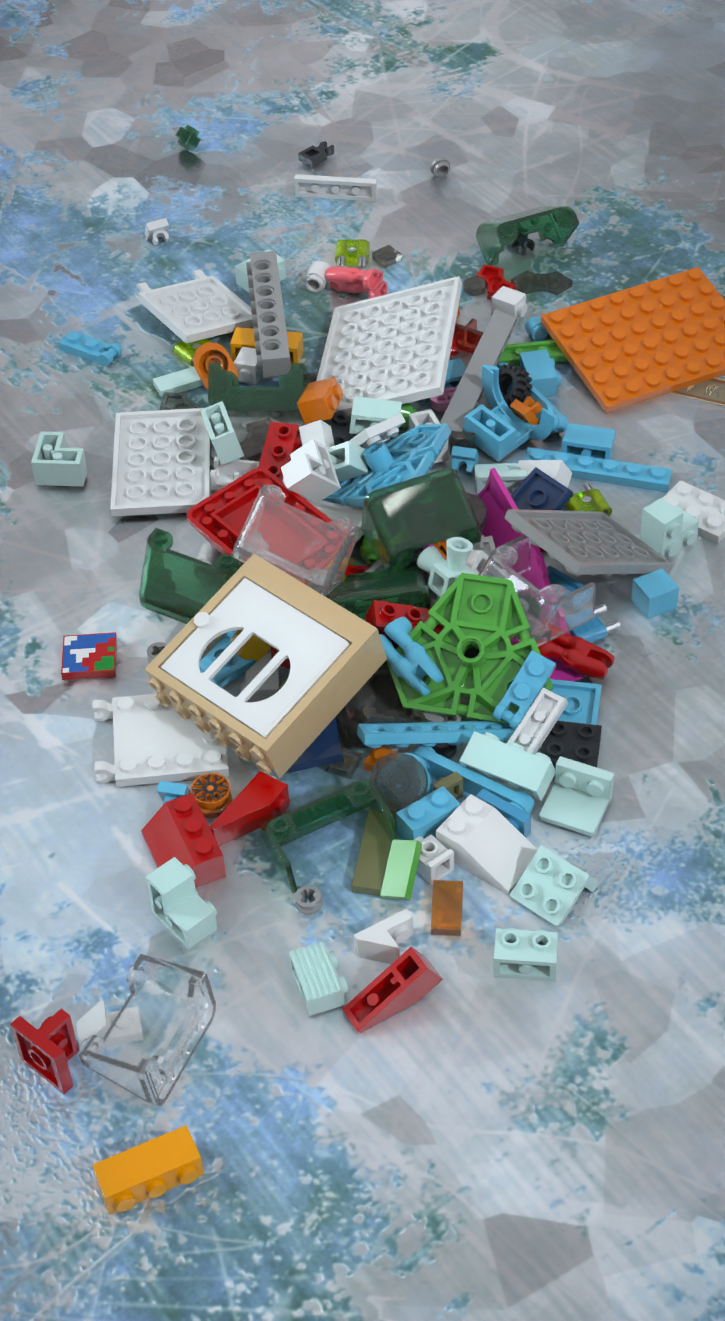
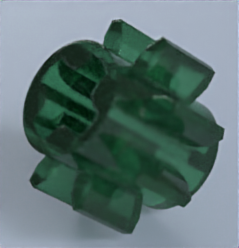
M186 125L185 129L180 127L175 135L179 138L177 143L188 150L192 146L196 148L201 140L197 137L200 132L189 125Z

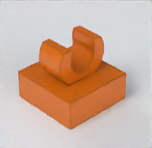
M529 396L523 403L517 399L512 402L510 407L521 420L532 425L540 423L536 415L541 412L543 407L538 401L535 403L532 397Z

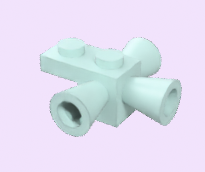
M461 537L449 538L446 542L447 560L444 559L439 550L434 546L426 548L420 554L417 565L420 569L430 573L428 587L438 595L435 603L461 573L478 575L465 564L473 548V544L469 540Z

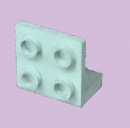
M518 463L476 464L474 466L476 495L485 487L490 469L492 468L496 469L510 495L527 477V470H521Z
M560 756L556 763L555 783L539 814V819L588 836H594L613 796L615 773Z
M541 845L510 893V896L553 925L559 927L584 887L594 892L599 882Z

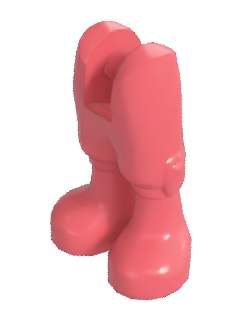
M335 266L329 267L325 272L327 280L330 281V288L335 291L353 294L365 292L369 294V299L387 294V282L382 281L383 273L380 270H361L358 268Z

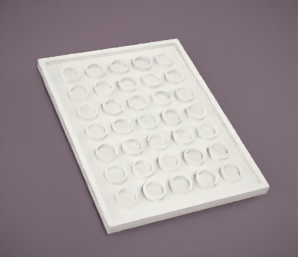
M460 276L334 308L316 381L335 377L337 384L341 386L343 398L335 413L341 410L350 417L354 396L398 401L404 404L443 395L462 289Z

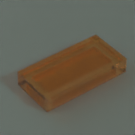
M433 880L431 935L461 936L463 881Z

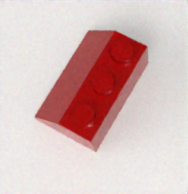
M193 793L165 802L141 830L157 868L175 857L183 865H189L195 873V888L226 877L223 854Z

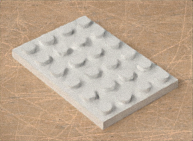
M204 408L116 413L110 505L111 517L184 513L210 496L211 439L200 411Z

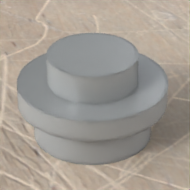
M437 158L430 165V170L437 177H443L450 171V162L447 158Z

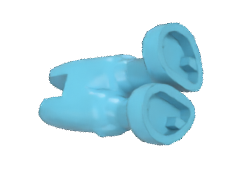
M400 617L389 623L384 628V632L404 650L405 656L400 655L387 636L380 634L387 661L391 664V668L396 676L401 677L423 696H427L431 690L422 679L428 675L435 682L440 683L444 679L443 675L426 653L425 647L414 642L409 636L412 630L411 622L406 617Z

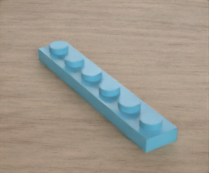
M528 447L524 459L562 460L572 472V478L668 492L672 477V469L549 451L540 448Z
M490 721L358 724L357 735L364 745L371 748H379L382 745L393 744L397 747H408L410 744L435 746L437 743L460 746L470 741L474 731L483 735L485 732L497 736L501 742L507 744L515 730L508 725Z

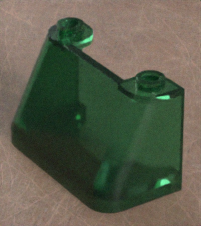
M541 206L481 223L476 230V239L486 264L493 266L500 261L499 254L505 250V246L513 243L517 237L538 232L541 241L551 240L554 242V247L557 248L566 244L580 223L576 213L570 207Z
M209 363L208 366L209 404L211 406L223 401L227 412H295L299 410L297 402L309 384V371L304 363H291L290 371L285 375H279V387H239L237 375L231 371H224L221 363Z
M453 468L441 469L377 489L369 493L363 502L361 530L388 572L408 566L413 557V550L457 536L467 539L473 545L481 542V527L462 481Z
M155 528L148 536L139 588L140 604L145 609L187 624L245 563V559L224 554L218 557L212 564L170 550L173 545V536L167 531Z
M418 566L336 576L329 579L326 583L325 597L359 618L366 617L374 600L428 609L433 607L431 589L428 587L429 573Z

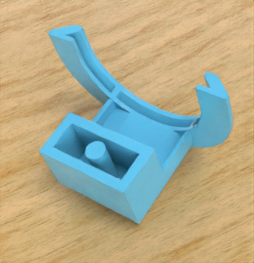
M483 365L482 386L492 410L481 404L467 414L464 422V437L499 462L528 439L538 441L548 437L553 429L554 412L552 406L548 404L547 409H542L539 425H532L521 420L509 408L499 388V368Z

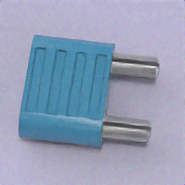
M605 604L593 608L587 606L563 615L566 629L569 630L570 635L584 638L591 643L604 639L608 636V633L621 628L618 620L604 625L597 617L607 612Z

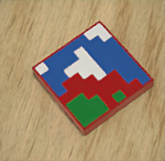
M116 632L63 636L62 680L116 677Z

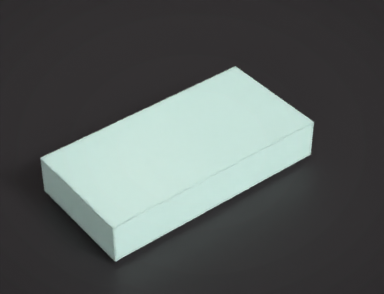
M195 366L153 379V385L161 398L204 385Z

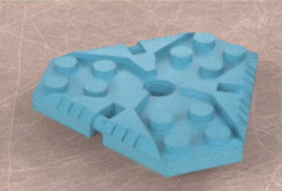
M420 424L387 443L378 442L371 445L362 454L368 464V473L339 482L341 488L322 501L354 508L377 509L380 506H389L395 501V498L402 494L407 495L414 492L418 485L423 483L434 461H436L445 446L451 430L447 424Z

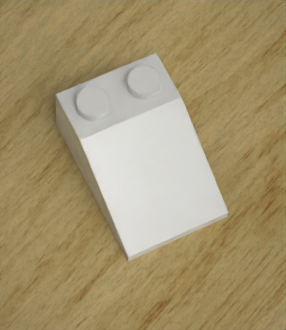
M472 794L436 830V839L448 850L454 851V864L507 895L514 889L538 851L496 808Z

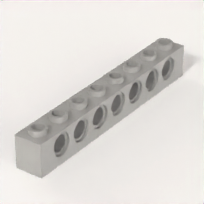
M276 251L250 253V262H246L258 370H263V379L291 376L290 354Z

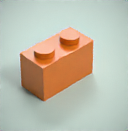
M335 377L311 382L307 385L297 402L305 425L318 420H329L333 417L343 398V390L337 384Z

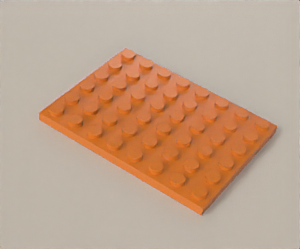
M699 267L541 315L540 322L605 413L725 375V300Z

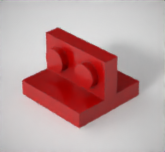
M61 1008L53 1016L45 1019L39 1029H36L19 1016L10 1025L20 1059L65 1095L73 1087L67 1061L79 1051L71 1016Z

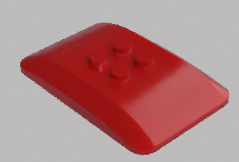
M255 468L194 505L187 512L189 524L238 568L253 554H256L302 583L350 552L354 547L353 537L301 495L288 490L282 480L265 468Z

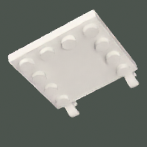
M200 269L192 271L196 278L195 280L152 290L145 282L136 284V287L140 290V293L135 294L138 301L185 343H194L198 340L229 334L235 331L236 327H253L251 307L213 275L207 277Z
M157 693L113 697L112 704L105 700L92 701L94 720L102 722L113 719L115 765L105 761L95 762L96 783L104 784L115 781L116 787L154 784L159 783V780L166 782L194 780L206 773H217L224 777L229 776L227 748L222 746L212 733L208 732V734H205L198 729L195 722L190 718L187 721L181 718L172 706L165 707L156 699Z

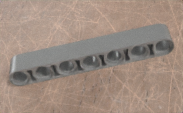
M498 309L494 310L440 424H447L451 430L448 440L460 443L464 435L465 416L477 408L484 393L482 366H497L518 317Z

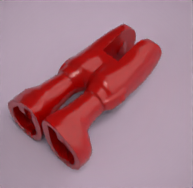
M551 622L545 626L543 635H540L536 642L543 657L559 660L568 668L591 678L603 680L608 673V668L614 664V655L584 638L568 634L558 625Z

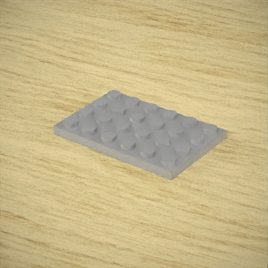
M508 509L504 517L505 520L512 524V529L529 537L531 544L543 548L548 552L547 556L561 562L566 566V571L574 576H596L597 574L612 576V574L625 576L628 574L643 575L662 568L666 573H669L673 567L671 562L604 512Z

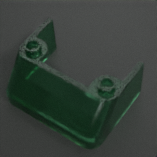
M360 780L347 783L278 814L262 824L261 834L263 841L292 894L298 889L291 864L281 846L367 807H370L390 842L398 840L394 817L371 782Z

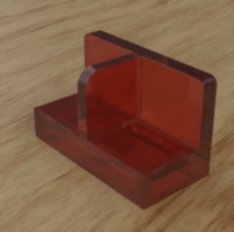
M472 318L466 326L455 323L454 335L457 339L458 349L474 354L484 333L477 330V320Z

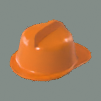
M208 342L202 344L196 350L193 361L201 381L206 389L214 395L224 396L230 394L238 384L239 374L228 351L218 343Z

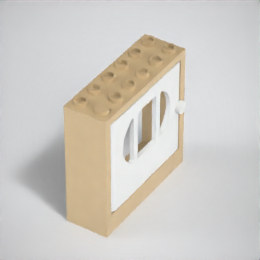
M253 554L144 670L150 679L148 684L157 692L156 699L165 707L172 706L181 718L186 721L190 718L203 733L208 734L210 732L215 735V739L222 746L234 748L237 755L244 761L248 762L250 759L256 763V767L261 772L267 775L272 774L280 779L387 660V656L376 627L258 555ZM243 630L204 673H201L200 661L227 632ZM255 635L279 650V652L237 697H234L211 682V679L249 638ZM289 658L290 674L284 686L276 694L265 700L247 703L250 697L283 661Z

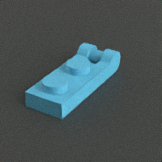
M72 330L58 342L59 350L103 366L111 364L113 358H117L122 353V348L117 343L108 344Z
M532 650L503 699L494 710L492 717L498 721L502 719L508 722L509 727L516 730L556 668V663ZM511 704L519 708L516 714L508 710Z

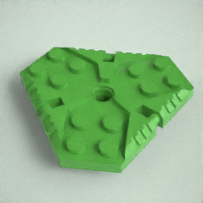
M461 573L428 611L429 619L425 623L420 621L409 634L414 642L425 647L426 653L442 673L443 681L437 683L430 676L426 675L422 680L430 688L431 692L429 695L423 696L401 677L396 676L388 661L387 664L404 710L457 717L458 714L467 716L468 720L497 722L509 726L508 722L502 719L498 721L493 718V712L503 699L530 652L533 650L540 654L535 638L530 637L529 631L531 629L512 580ZM438 624L444 628L439 635L433 631ZM519 637L520 643L512 645L510 640ZM398 646L396 651L400 655L405 656L404 650ZM471 648L480 651L478 656L472 659L464 656L465 652ZM549 678L544 688L552 691L553 685ZM461 696L470 698L469 705L460 704ZM511 704L508 710L516 714L519 708Z

